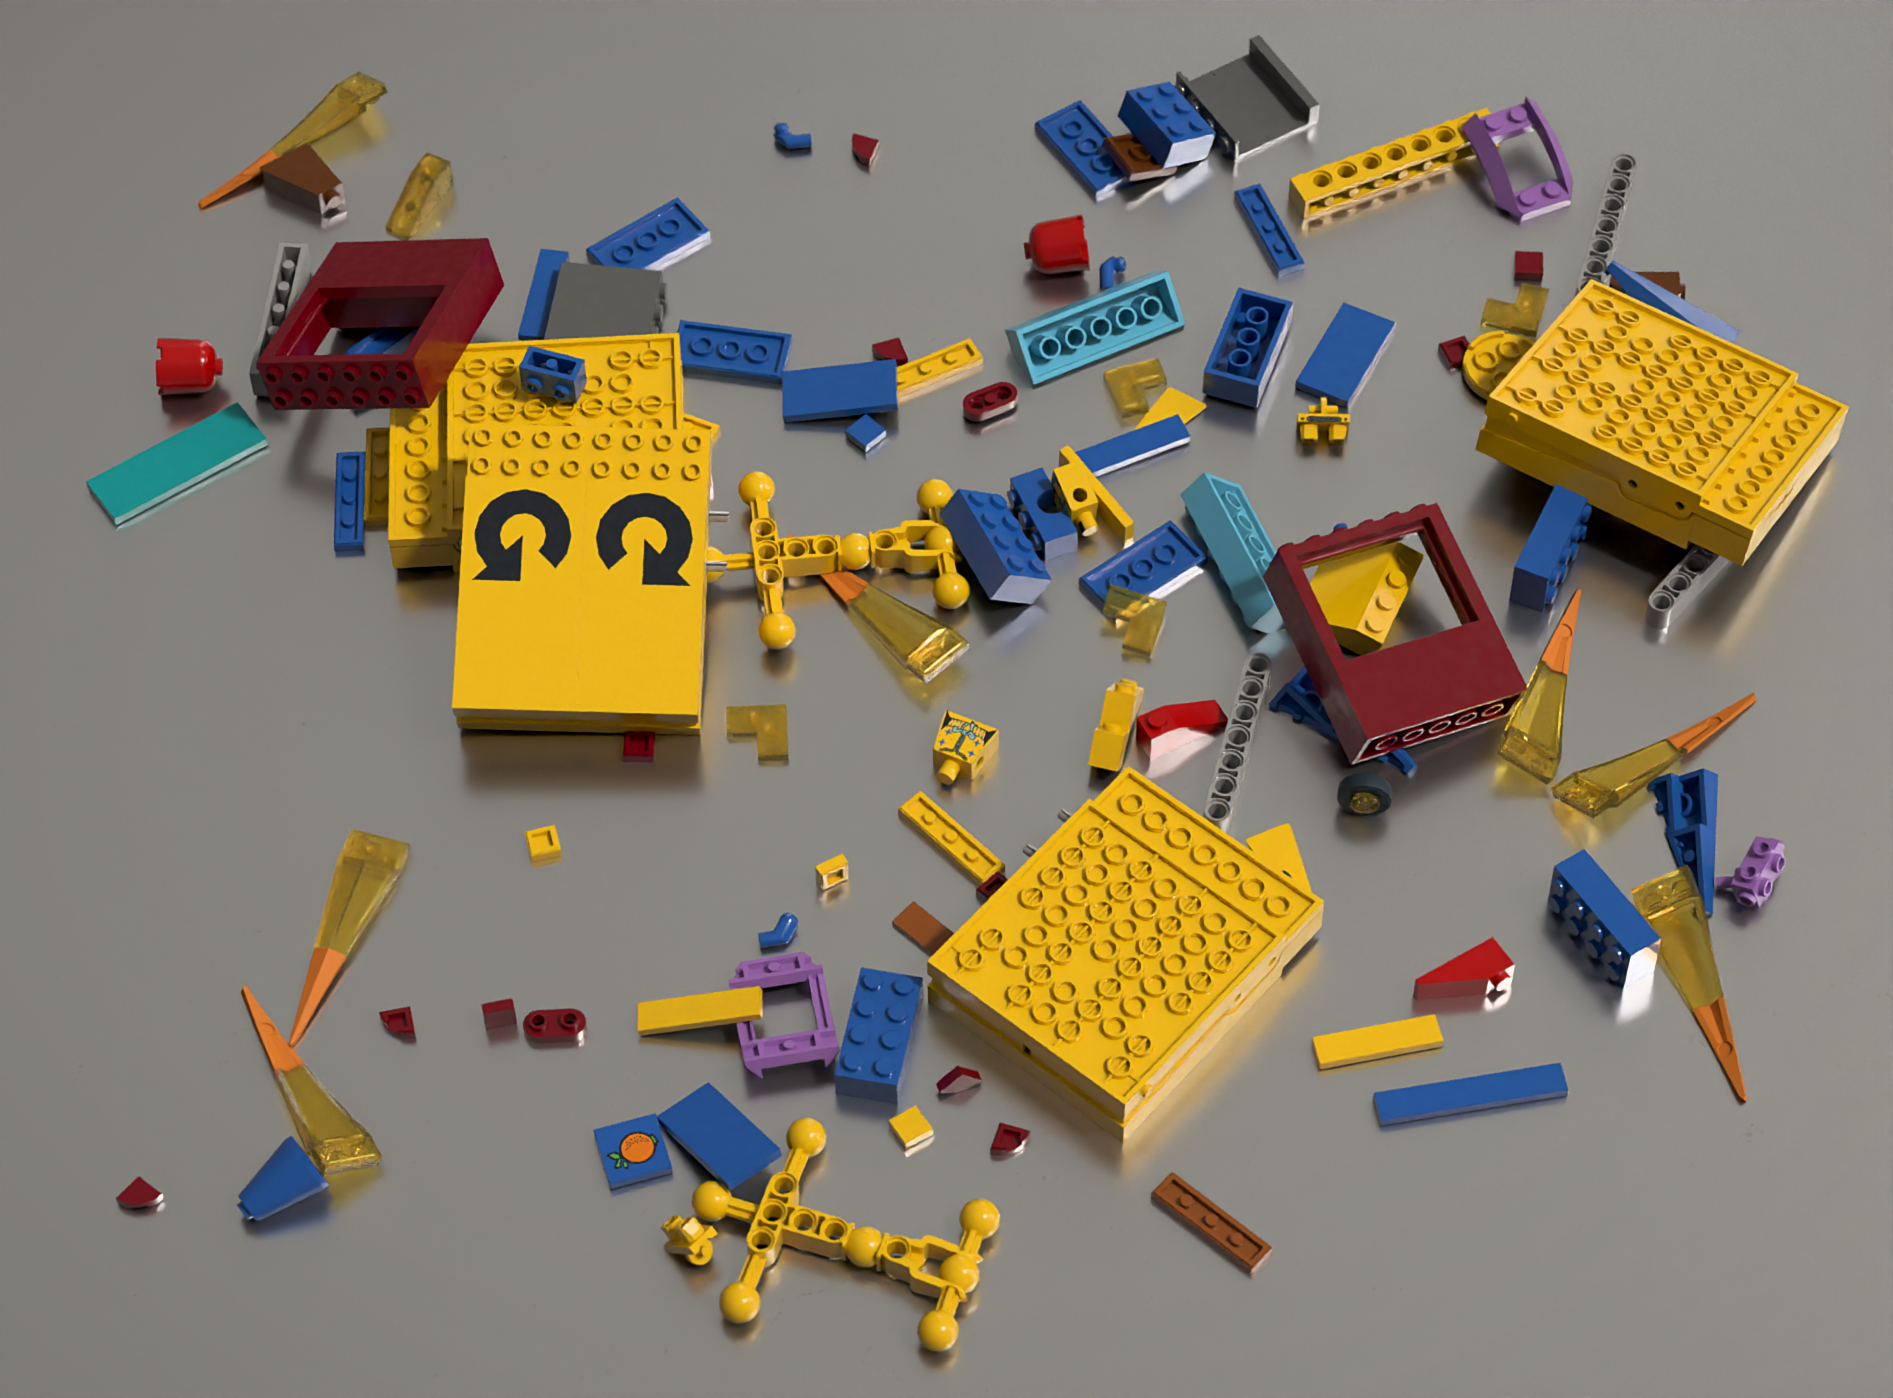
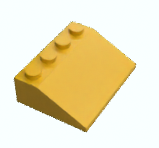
M1397 541L1318 565L1310 585L1338 644L1361 656L1379 651L1424 558V554Z

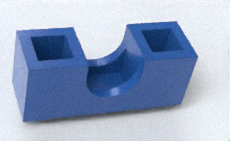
M1043 467L1010 478V491H1007L1009 503L1012 508H1017L1023 529L1029 530L1031 543L1035 551L1039 550L1044 560H1048L1077 550L1078 531L1067 511L1055 514L1043 512V510L1054 506V488Z

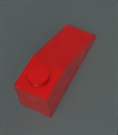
M1216 700L1164 705L1137 717L1136 739L1149 759L1152 760L1226 727L1228 718Z
M1492 937L1415 979L1413 997L1418 1001L1487 995L1494 990L1500 991L1511 983L1515 964Z

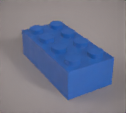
M1238 287L1204 369L1202 393L1258 407L1291 326L1292 301Z
M1558 484L1555 485L1514 566L1509 601L1542 613L1547 603L1553 604L1558 592V588L1555 586L1557 582H1564L1569 566H1566L1568 560H1575L1579 550L1577 542L1579 539L1584 540L1589 530L1590 523H1587L1590 518L1593 505L1587 503V498Z
M958 489L940 511L941 518L990 599L1033 604L1052 581L1046 571L1045 564L1035 553L1031 541L1026 538L1020 528L1019 521L1012 515L1006 500L1001 495Z
M1583 849L1555 865L1548 896L1549 905L1554 912L1560 913L1567 921L1570 931L1583 940L1590 955L1598 958L1605 966L1608 976L1625 989L1654 972L1661 937L1588 852Z
M861 967L835 1071V1092L837 1095L898 1105L923 1001V977Z

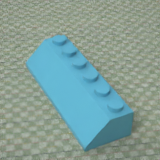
M1155 270L1007 328L1005 332L1014 358L1031 384L1034 385L1186 324L1168 271Z
M1204 472L1180 495L1186 505V512L1193 518L1197 526V533L1204 539L1209 548V556L1220 569V577L1228 584L1232 592L1231 598L1240 607L1244 615L1243 620L1245 624L1252 630L1256 629L1271 633L1287 628L1263 578L1269 563L1276 554L1270 539L1241 485Z

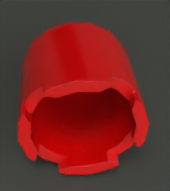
M1083 214L1036 223L1031 228L1029 242L1024 243L1025 258L1032 260L1034 268L1039 273L1052 275L1090 271L1088 244L1084 235L1085 224Z
M180 338L157 339L156 348L160 349L161 360H156V386L160 387L158 395L207 393L215 386L217 375H223V358H217L214 346L208 341Z

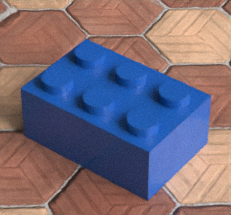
M1170 81L1127 90L1117 115L1163 169L1206 159L1216 135L1214 130Z

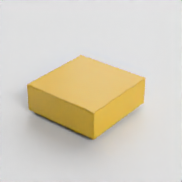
M555 825L524 831L531 862L562 856Z
M843 853L815 866L816 883L821 891L848 879V861Z
M916 1105L889 1120V1127L905 1149L933 1135V1128Z

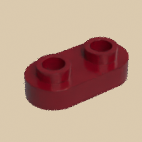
M998 382L969 393L963 399V414L969 420L983 421L1009 411L1017 404V389L1011 383Z
M577 1009L535 1010L524 1018L523 1029L525 1037L532 1043L575 1042L586 1034L587 1023L585 1015ZM568 1020L575 1021L573 1024H566ZM537 1022H543L540 1026L534 1025Z

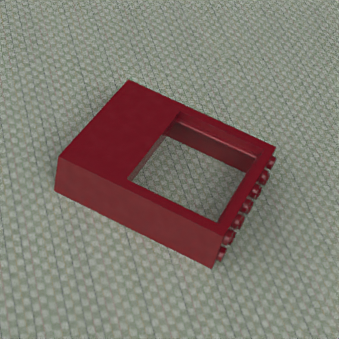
M489 239L336 242L256 362L274 410L430 408L504 287ZM420 326L403 354L314 355L331 328Z
M1438 503L1428 506L1426 504H1419L1404 513L1395 511L1386 515L1383 519L1376 521L1368 519L1349 529L1347 527H1340L1329 535L1322 537L1320 535H1313L1298 544L1286 543L1277 549L1274 558L1263 575L1264 581L1351 765L1509 716L1528 690ZM1419 536L1458 616L1461 626L1346 660L1303 569Z

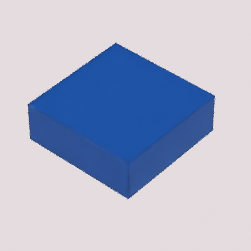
M865 414L845 430V436L863 451L867 452L886 437V429Z

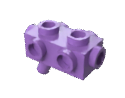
M1756 836L1740 867L1735 869L1734 875L1716 877L1717 889L1732 888L1738 903L1745 907L1760 908L1761 904L1767 901L1772 891L1774 880L1780 877L1786 861L1783 855L1784 844L1775 838L1767 839Z

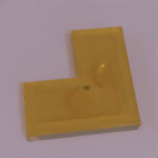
M1521 283L1515 304L1487 298L1480 325L1536 337L1549 289Z
M1158 358L1103 371V379L1121 419L1149 412V404L1143 391L1167 385V377Z
M1111 584L1101 614L1129 622L1122 648L1150 657L1167 602Z
M786 704L726 707L727 738L757 736L758 761L788 760Z

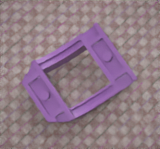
M1525 97L1523 104L1480 118L1475 113L1461 127L1462 133L1466 134L1469 138L1471 148L1486 174L1497 209L1503 208L1511 213L1510 216L1521 222L1570 205L1573 186L1572 176L1556 135L1536 102ZM1536 131L1549 155L1557 179L1514 193L1495 143Z
M804 952L740 962L735 970V977L729 979L730 990L760 986L761 989H764L766 987L808 981L817 1028L816 1030L756 1039L752 1021L736 1023L745 1067L762 1079V1069L776 1068L783 1065L811 1062L819 1059H824L825 1067H827L839 1053L840 1048L837 1042L822 964L815 965L812 963L811 957Z

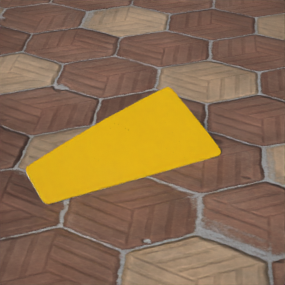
M1168 387L1134 430L1176 414L1180 416L1185 424L1204 410L1206 405L1185 393Z
M1289 823L1282 824L1246 839L1247 844L1254 853L1280 871L1288 872L1293 880L1312 892Z

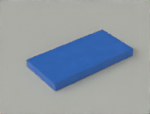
M1081 100L1035 122V130L1096 198L1130 182L1102 146L1104 138L1113 137V135Z
M677 197L586 248V255L595 265L653 270L710 238V230Z
M1343 302L1297 378L1295 388L1318 397H1326L1328 401L1348 408L1394 331L1395 322Z
M680 320L677 333L680 336L683 372L782 384V372L786 368L792 343V334Z
M896 359L783 371L784 423L898 410Z
M1169 520L1080 577L1079 585L1117 622L1207 564L1208 556Z
M709 1082L657 1116L659 1124L729 1191L782 1156L780 1148Z

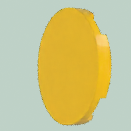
M1503 330L1491 331L1478 336L1469 344L1463 358L1462 371L1467 384L1476 394L1488 400L1489 395L1535 342L1526 336L1522 338L1517 335L1504 333Z

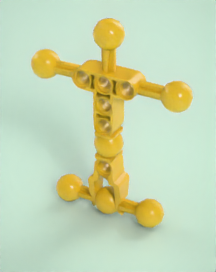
M753 471L747 473L741 479L738 486L741 500L750 506L751 552L723 555L717 548L708 547V561H726L728 564L727 571L754 570L757 595L764 601L766 616L759 624L758 634L762 643L770 649L780 650L788 647L796 635V627L791 617L783 613L781 597L783 596L784 577L827 574L837 569L842 571V565L848 569L859 570L865 568L869 563L871 568H875V566L879 568H904L908 573L938 568L939 577L935 580L932 587V594L938 605L945 609L959 608L967 601L970 593L966 579L956 571L955 564L961 561V557L958 555L960 548L939 514L953 496L949 484L940 479L925 481L919 487L916 495L920 509L929 514L930 520H905L901 523L900 527L882 529L875 533L868 532V538L862 534L851 533L845 535L841 540L839 535H835V537L831 535H814L778 539L776 523L769 517L768 503L775 494V485L769 475L764 472ZM924 540L925 550L911 549L910 543ZM707 571V583L718 581L725 572Z
M804 1117L794 1121L788 1128L786 1143L791 1150L783 1171L776 1173L770 1179L760 1205L732 1197L731 1192L719 1181H706L699 1184L693 1192L691 1204L693 1210L701 1219L716 1222L726 1216L752 1223L747 1235L748 1257L738 1282L727 1285L720 1294L718 1305L721 1313L727 1320L732 1323L743 1324L755 1317L761 1302L759 1294L755 1289L763 1269L775 1262L782 1244H786L829 1258L842 1257L843 1261L849 1258L852 1263L859 1267L869 1268L876 1265L877 1271L881 1272L883 1269L887 1274L910 1283V1288L913 1292L939 1298L936 1309L924 1314L917 1326L919 1341L925 1348L935 1352H942L951 1348L957 1340L959 1328L954 1319V1314L958 1303L968 1301L966 1294L971 1292L979 1281L980 1272L977 1264L983 1258L977 1252L982 1240L993 1236L1000 1225L999 1211L992 1202L977 1198L967 1202L959 1215V1223L964 1231V1235L958 1247L956 1244L932 1235L923 1236L919 1240L898 1235L890 1236L889 1233L885 1232L883 1237L881 1232L873 1227L861 1226L855 1229V1223L850 1222V1224H847L845 1220L839 1217L799 1206L798 1182L808 1158L814 1157L822 1151L827 1138L825 1129L820 1122L813 1118ZM781 1190L791 1191L788 1194L778 1193ZM771 1217L779 1218V1220L774 1222L768 1221L767 1219ZM802 1226L810 1227V1229L806 1231L798 1230V1228ZM833 1235H838L841 1237L838 1240L829 1239V1237ZM761 1244L769 1246L766 1249L755 1248ZM896 1253L903 1255L901 1258L897 1259L890 1257L892 1254ZM927 1258L943 1261L939 1267L938 1278L919 1271L925 1266Z

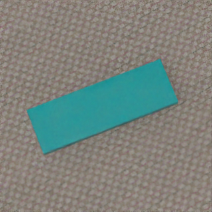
M236 402L86 481L87 487L115 525H118L267 446V438L241 405Z

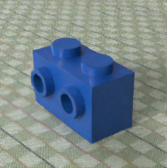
M529 346L519 366L522 390L532 394H541L560 401L577 403L587 383L585 361L581 358Z

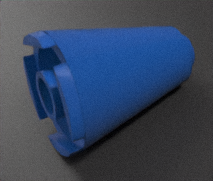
M289 1136L280 1144L238 1195L241 1202L237 1206L248 1220L254 1217L257 1221H260L324 1191L330 1184L292 1136Z

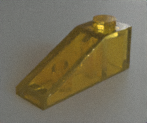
M428 152L423 156L412 170L385 226L387 231L408 240L412 238L453 186L451 162Z

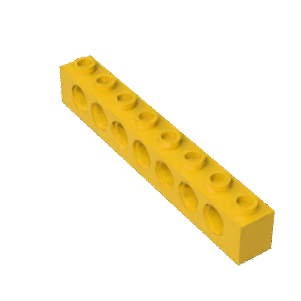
M1487 107L1478 111H1472L1467 115L1447 120L1434 127L1422 129L1409 136L1397 138L1384 145L1375 146L1359 154L1347 156L1342 160L1325 164L1306 173H1300L1290 178L1288 197L1302 218L1307 219L1475 158L1477 156L1471 148V142L1467 135L1462 133L1461 127L1475 113H1477L1479 118L1491 113ZM1501 142L1495 143L1496 148L1500 149Z

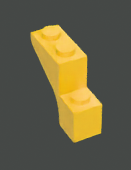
M1120 679V682H1114L1106 690L1100 724L1094 730L1088 765L1118 771L1122 767L1129 734L1144 693V688L1137 686L1138 682Z

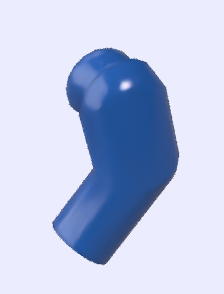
M777 123L774 126L775 133H773L775 140L786 148L812 147L810 133L794 135L789 132V127L786 123Z
M1113 256L1100 265V291L1114 287V276L1118 272H1124L1127 268L1125 258L1121 256L1115 258Z
M784 913L780 916L773 931L758 933L760 948L789 943L798 929L797 917L792 913Z

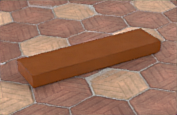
M914 901L892 921L895 927L931 955L954 934Z
M1171 1172L1151 1193V1199L1251 1275L1272 1253L1273 1247L1174 1172Z

